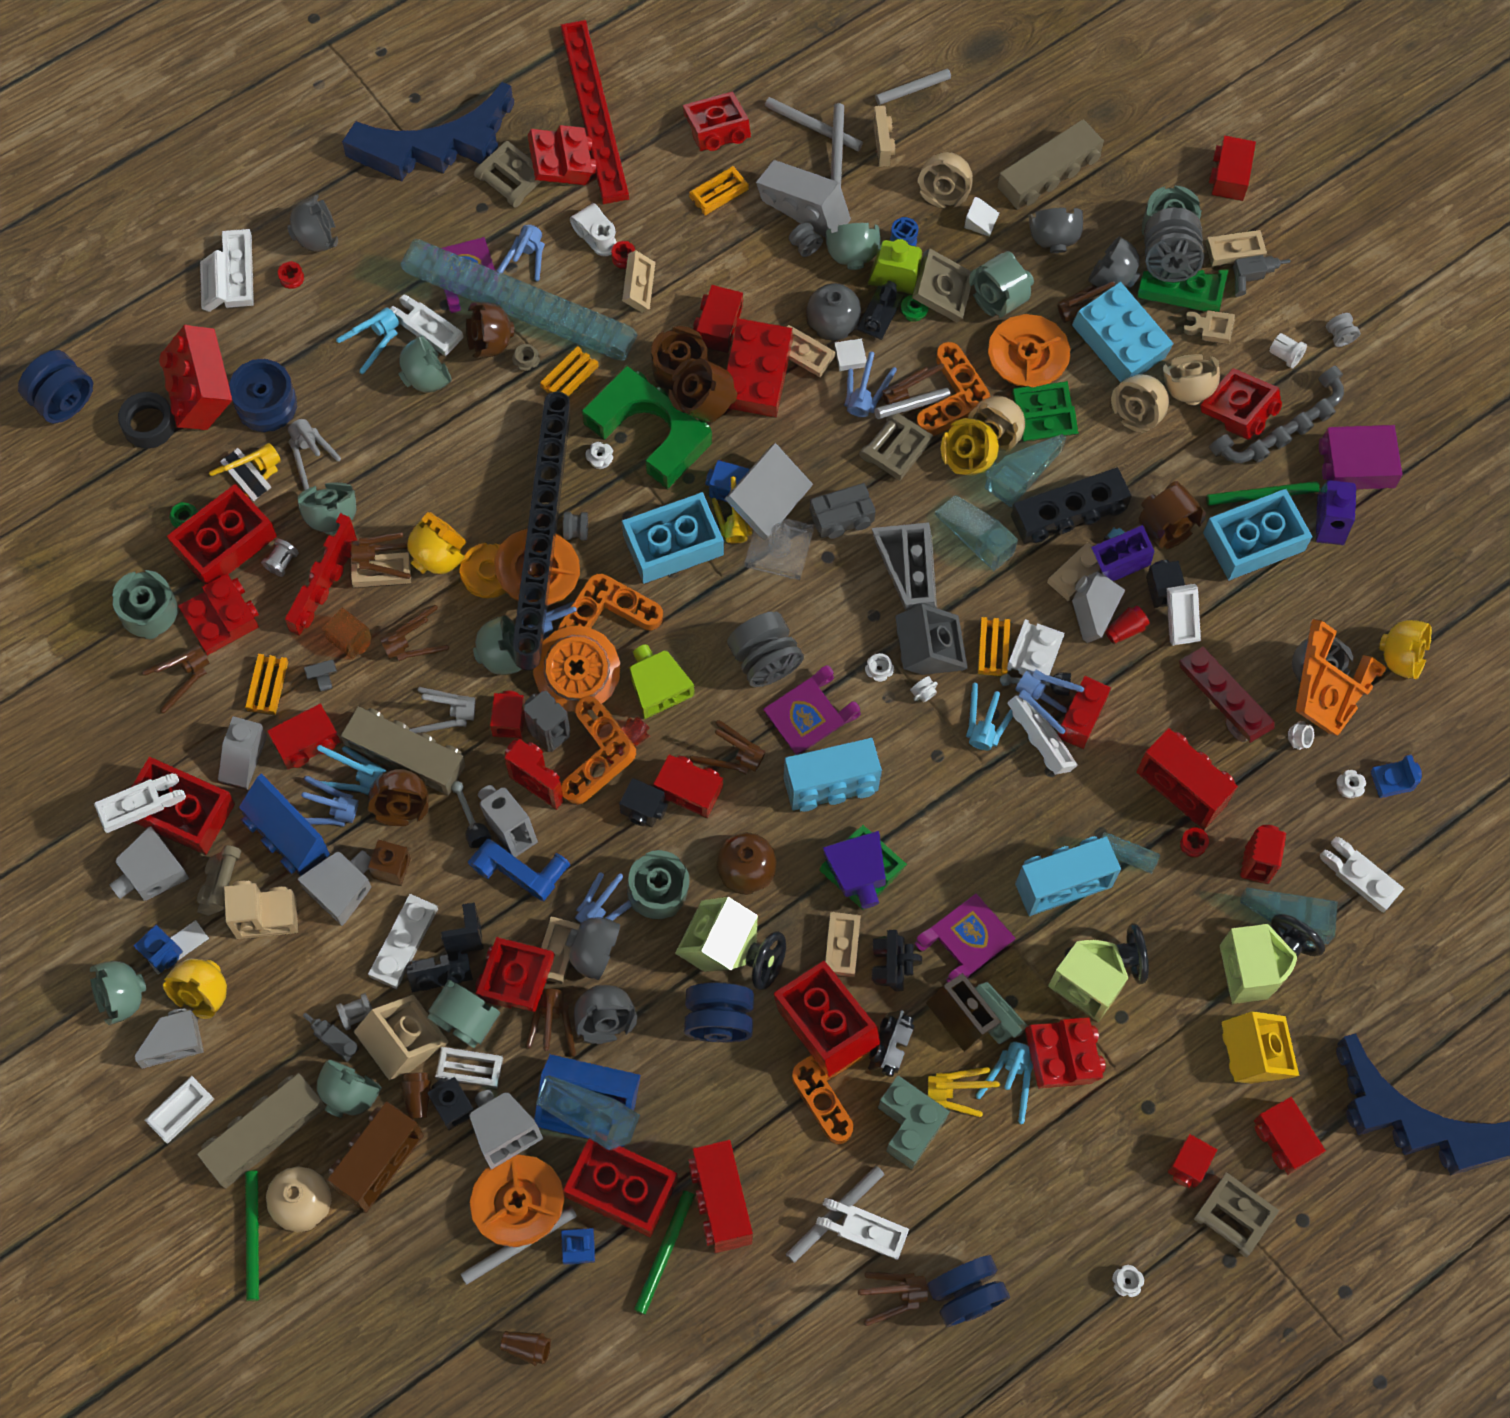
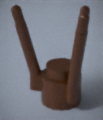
M1110 282L1099 288L1091 285L1075 295L1058 302V311L1064 323L1071 321L1072 325L1078 311L1084 307V301L1115 286V283Z
M941 363L929 370L925 366L899 383L882 390L885 405L909 399L910 396L907 388L942 370L944 364ZM935 402V403H932V404H928V405H925V406H922V407H918V408H915V409H911V410L925 409V408L930 407V406H932V405H934V404H936V403H938V402Z
M403 533L359 538V541H352V563L359 564V570H373L405 579L411 578L409 573L369 563V561H375V551L408 549L407 543L375 545V543L403 538Z
M437 605L431 606L395 631L380 638L389 659L396 656L400 662L406 658L438 653L449 649L448 645L405 652V649L409 647L405 635L428 621L427 616L438 609Z
M198 644L178 656L143 670L142 674L146 676L180 663L187 674L190 672L194 673L161 708V713H166L200 677L207 674L204 667L210 663Z
M717 720L716 725L725 732L716 729L715 734L739 748L736 760L740 761V764L693 755L689 757L694 762L737 770L747 775L749 769L754 772L757 771L766 751L760 749V746L751 743L722 721Z
M543 989L530 1025L526 1041L527 1049H530L541 1015V1017L545 1018L543 1050H549L552 1019L559 1018L561 1013L570 1056L574 1057L576 1055L568 1013L569 1002L563 1001V991Z
M866 1272V1278L901 1282H898L896 1286L858 1290V1295L861 1296L899 1293L900 1300L907 1301L903 1305L866 1319L864 1321L865 1326L878 1323L908 1310L919 1309V1302L928 1301L926 1279L924 1276H915L914 1273Z

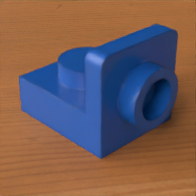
M1406 755L1399 762L1373 767L1370 771L1379 798L1414 791L1422 778L1421 768L1417 762H1414L1412 755Z
M157 925L134 945L136 950L160 973L174 966L179 956L183 953L176 942Z

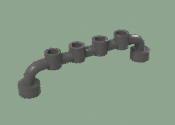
M1336 365L1325 371L1318 380L1324 388L1331 386L1333 390L1332 395L1327 399H1322L1308 411L1300 413L1284 426L1276 428L1262 440H1257L1242 452L1233 451L1231 447L1234 442L1228 434L1215 440L1209 446L1210 450L1216 457L1222 455L1233 463H1244L1252 458L1256 463L1261 462L1270 455L1268 448L1276 445L1278 449L1283 448L1292 441L1290 434L1298 431L1300 435H1303L1314 427L1312 423L1314 419L1319 417L1324 422L1336 413L1333 407L1342 400L1344 395V386L1340 380L1343 373Z

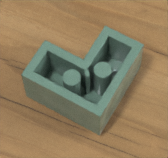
M900 1076L895 1078L881 1098L878 1106L879 1110L901 1124V1127L888 1144L886 1152L912 1170L950 1113L948 1109Z

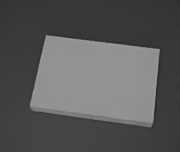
M775 443L767 449L724 499L762 540H765L807 493L813 483Z

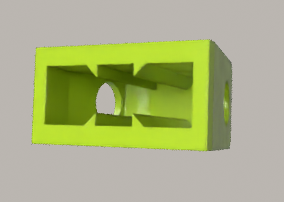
M897 239L894 242L882 241L873 262L868 285L878 287V285L886 284L887 281H892L897 285V291L913 294L923 258L922 250L919 247L908 245L907 241L903 239Z
M647 644L641 645L633 651V655L638 663L629 668L630 678L644 720L694 696V684L668 651H662L653 655Z

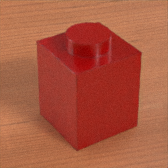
M515 691L494 693L490 723L493 737L522 739L525 717L524 695H519Z
M1189 1134L1183 1141L1168 1173L1173 1175V1180L1176 1183L1190 1188V1186L1196 1188L1204 1178L1218 1149Z

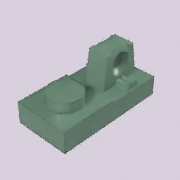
M988 982L979 984L975 988L1001 1021L989 1033L998 1044H1002L1012 1036L1015 1038L1025 1032V1028L1028 1025Z

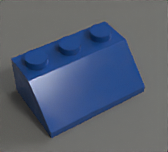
M261 773L255 779L239 806L244 816L241 821L252 833L257 830L263 836L260 841L270 853L277 851L283 857L280 862L290 874L296 871L302 876L325 860L330 853L322 836Z
M550 1054L541 1073L534 1120L539 1128L587 1139L593 1133L614 1144L625 1147L641 1075Z

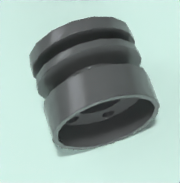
M1166 208L1153 214L1146 222L1144 229L1145 262L1147 270L1153 277L1161 281L1175 283L1193 277L1202 268L1204 261L1202 226L1200 219L1193 212L1185 208Z
M767 612L749 619L737 627L727 639V644L735 659L743 662L741 670L747 675V681L753 687H763L792 673L804 660V654L797 647L796 640L788 637L790 629L782 615L778 612Z

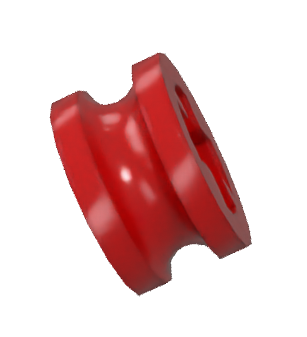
M619 241L614 244L611 250L613 264L620 269H626L628 254L635 251V246L628 241ZM621 252H626L627 258H621Z
M289 261L279 267L277 271L278 277L285 288L295 289L303 284L304 274L298 263ZM293 271L294 277L289 279L287 273Z
M1196 827L1186 830L1180 840L1182 852L1189 857L1201 856L1209 844L1207 833L1203 829ZM1192 836L1197 837V842L1201 843L1202 846L1199 844L1197 848H1192V843L1189 842Z

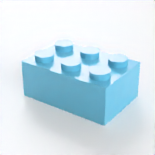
M1119 282L1080 309L1072 324L1120 383L1131 376L1145 373L1165 359L1174 344L1122 282Z
M1287 489L1210 517L1203 532L1228 581L1304 552L1312 538Z
M703 492L622 520L623 536L643 584L724 555V540Z
M868 738L786 757L783 779L792 811L800 809V811L805 812L815 809L819 804L829 803L830 805H836L844 802L849 797L858 796V798H866L872 796L879 789L882 769L873 738Z
M1094 836L1083 840L1080 846L1072 849L1069 846H1064L1052 852L1051 856L1042 859L1041 856H1035L1026 860L1021 867L1015 885L1028 916H1032L1112 888L1121 871V867L1108 837L1097 839Z

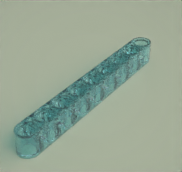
M415 239L412 241L400 264L401 268L412 276L475 302L495 303L502 307L509 316L616 360H626L638 336L632 327L422 240Z

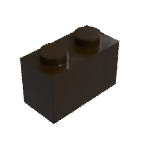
M963 973L941 987L926 1002L964 1052L983 1040L1001 1023L1000 1019Z

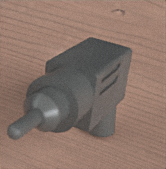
M1263 255L1236 259L1233 265L1235 296L1240 297L1246 294V282L1264 279L1266 273L1274 272L1281 264L1290 263L1291 260H1280L1273 258V256L1263 257Z
M307 1013L303 1014V1017L311 1023V1029L314 1030L313 1034L345 1062H348L359 1050L357 1044L333 1024L331 1025L326 1020L313 1019Z

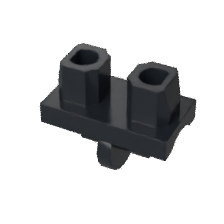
M887 930V936L873 939L874 955L876 957H887V966H873L872 981L876 985L890 986L894 991H904V975H913V966L922 964V956L914 954V945L905 944V938L899 936L897 930Z

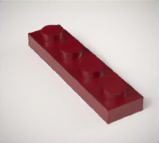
M1204 647L1179 660L1180 668L1250 743L1275 728L1274 720Z

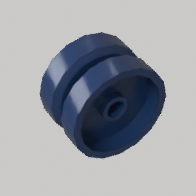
M54 350L40 355L29 364L18 382V392L30 406L35 407L37 413L43 419L54 424L70 419L84 407L93 392L94 383L91 377L82 368L77 367L75 362L65 352Z
M255 359L242 364L233 373L229 382L232 402L241 422L248 428L259 432L275 431L286 426L294 417L297 409V396L288 372L279 363L268 359Z
M727 983L697 984L686 989L685 1005L687 1009L692 1011L685 1016L684 1033L686 1036L701 1041L724 1043L740 1042L752 1037L753 1020L746 1014L752 1011L754 1007L753 990L744 986Z
M991 1255L979 1257L962 1264L927 1284L933 1300L944 1301L955 1298L943 1305L939 1312L946 1328L976 1319L992 1311L993 1308L1010 1298L1004 1282L994 1281L982 1285L993 1278L998 1271Z

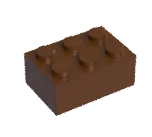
M387 1101L382 1107L377 1106L368 1118L370 1124L363 1133L358 1132L352 1138L348 1145L350 1149L343 1159L338 1158L328 1172L330 1177L327 1181L335 1191L365 1213L369 1211L424 1137L417 1122Z

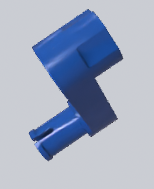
M486 839L468 861V864L479 875L487 879L498 869L520 887L543 902L555 889L554 884L571 866L567 859L555 853L541 873H536L490 839Z

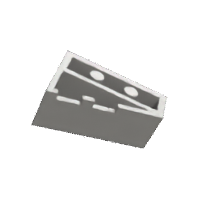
M773 160L756 182L763 202L801 224L809 222L813 226V231L825 238V232L831 228V233L837 232L839 225L848 224L851 220L840 183Z
M929 522L872 528L875 543L905 611L921 603L937 608L933 545Z

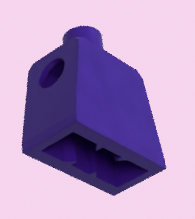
M1329 480L1317 494L1316 542L1336 545L1345 544L1355 520L1356 484ZM1337 521L1336 527L1332 526L1331 523Z
M1143 525L1091 547L1102 573L1112 581H1116L1151 565L1155 552Z
M879 831L823 847L825 860L843 895L849 897L858 894L863 909L879 904L875 889L886 885Z

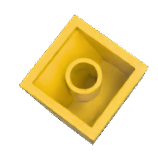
M1252 1011L1221 1022L1223 1028L1222 1037L1227 1046L1230 1059L1229 1069L1235 1082L1253 1084L1299 1076L1286 1016Z

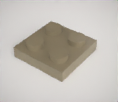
M929 248L923 254L912 298L949 319L959 322L963 319L971 289L969 277L972 271Z

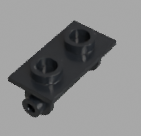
M887 281L882 286L878 285L857 328L858 331L880 340L883 339L904 296L897 293V285L894 282Z
M457 951L456 953L440 956L441 964L435 965L434 957L412 961L411 965H407V976L412 993L445 986L448 980H451L454 984L473 980L468 954H461V951Z
M903 1010L889 1012L883 1018L880 1024V1044L870 1051L869 1059L871 1061L868 1070L882 1069L881 1073L889 1077H893L894 1073H898L905 1052L896 1048V1044L907 1047L914 1029L912 1024L914 1019L903 1015Z

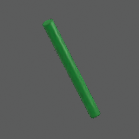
M1314 481L1207 494L1206 502L1210 506L1251 501L1287 489L1290 496L1317 493L1320 487L1319 482Z
M258 1171L245 1172L246 1301H259Z
M683 1190L634 1308V1311L643 1315L647 1313L695 1195L689 1191Z

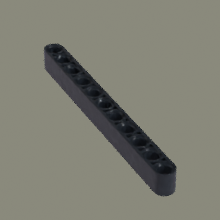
M559 391L549 393L544 400L513 650L514 662L517 667L523 670L536 668L540 663L570 424V401L565 393ZM526 625H535L534 627H525ZM524 650H531L532 652H530V653H523L522 651H524Z

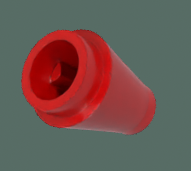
M1138 605L1133 608L1128 607L1105 630V634L1115 645L1145 631V627L1150 622Z

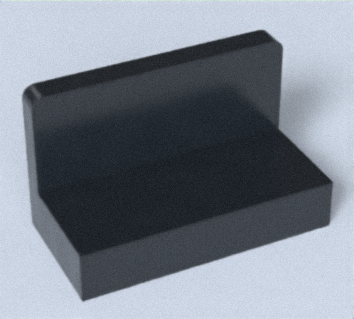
M475 902L462 904L465 928L441 932V938L447 954L456 953L457 951L467 952L484 949L481 923Z

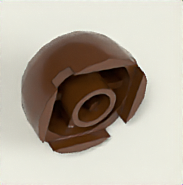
M472 302L468 308V311H473L472 318L466 319V337L469 350L475 348L476 353L472 355L474 358L497 356L505 350L510 338L514 336V324L512 321H509V317L502 307L495 303Z
M403 769L386 771L380 774L370 787L368 811L370 814L372 811L375 814V820L389 826L409 825L407 820L417 818L418 822L428 813L429 796L423 780L413 772Z
M749 832L735 834L727 839L719 850L717 871L723 884L735 893L753 894L754 891L768 887L775 876L777 861L774 849L766 839L758 834Z

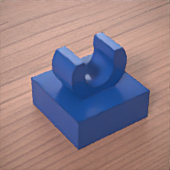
M593 1228L561 1231L563 1265L595 1263Z

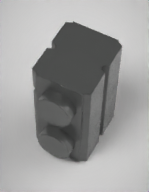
M865 483L810 499V514L820 538L827 536L830 539L838 538L845 531L853 528L863 530L868 528L875 520V507L869 497Z
M547 691L533 694L524 703V714L528 732L536 740H539L540 744L548 752H553L570 737L567 711L559 703H556L555 699Z

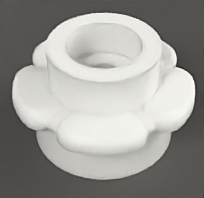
M595 442L586 451V459L594 468L604 469L613 460V449L608 444Z
M879 653L867 660L866 674L869 677H873L875 681L882 682L887 677L892 676L894 666L887 655ZM881 666L882 670H878L877 667Z
M929 676L922 679L910 690L915 696L913 699L915 701L921 699L923 703L936 695L937 691L935 688L938 683L933 682Z
M1298 721L1297 724L1290 727L1288 740L1292 747L1301 750L1312 745L1314 729L1311 725H1307L1304 721Z
M1346 770L1343 775H1339L1337 778L1338 791L1342 796L1355 798L1360 797L1365 792L1366 780L1363 775H1358L1355 770Z
M1124 1265L1122 1269H1117L1112 1277V1281L1115 1283L1114 1289L1121 1296L1135 1297L1141 1292V1286L1144 1285L1142 1273L1131 1265ZM1125 1279H1130L1131 1283L1126 1284Z

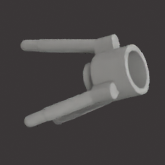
M299 419L288 427V433L291 436L288 443L293 450L303 488L307 490L309 485L299 447L302 449L310 447L316 456H320L321 453L315 444V441H317L336 461H340L341 457L320 436L316 428H312L306 419Z
M423 687L418 688V692L423 693L421 696L423 700L450 704V716L456 717V720L412 728L410 731L417 734L454 726L466 727L467 720L474 721L475 697L460 696Z

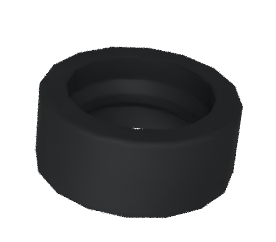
M141 392L129 397L121 405L118 413L119 425L126 439L134 446L140 448H155L166 443L173 435L176 427L175 418L171 413L169 403L157 393ZM154 408L162 412V423L151 431L138 432L134 431L131 427L132 418L143 409Z

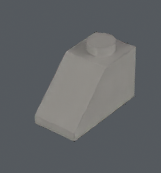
M1097 571L1088 576H1083L1075 586L1077 592L1072 600L1082 638L1087 643L1102 638L1125 591L1122 587Z
M232 717L222 744L219 783L245 790L248 789L267 738L260 723Z
M175 1009L170 1011L168 1016L159 1018L135 1054V1060L143 1069L204 1053L197 1017L191 1010Z

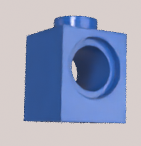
M718 460L715 469H710L706 478V485L709 486V497L727 502L724 498L731 492V477H736L737 485L750 469Z

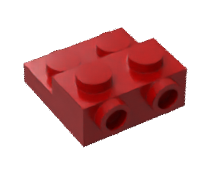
M733 91L682 105L684 116L692 129L693 139L700 151H715L721 145L729 143L740 144L751 137L749 119Z
M559 125L557 131L531 129L527 136L535 180L579 185L587 184L591 175L596 171V160L590 158L589 152L592 147L591 136H586L585 128Z
M1233 368L1219 383L1216 391L1209 398L1205 399L1200 407L1201 413L1224 422L1227 431L1249 440L1254 434L1260 435L1262 433L1266 420L1270 415L1276 416L1280 412L1282 401L1279 387Z
M228 573L202 587L203 593L178 606L207 656L259 628L255 617L259 615L251 600L245 603L241 596L245 593V590L238 578L231 580Z
M518 739V741L513 740L505 750V761L509 778L557 810L564 801L560 777L553 770L545 767L543 751L532 742L526 744L521 739Z
M496 937L494 945L490 946L487 951V964L484 972L477 979L476 995L486 1003L509 1009L513 1006L536 1012L555 958L554 952Z
M1090 1017L1063 1019L1058 1023L1035 1024L1025 1028L1038 1089L1087 1085L1103 1078L1106 1063L1103 1056L1098 1055L1096 1043L1099 1033L1096 1026L1091 1025Z

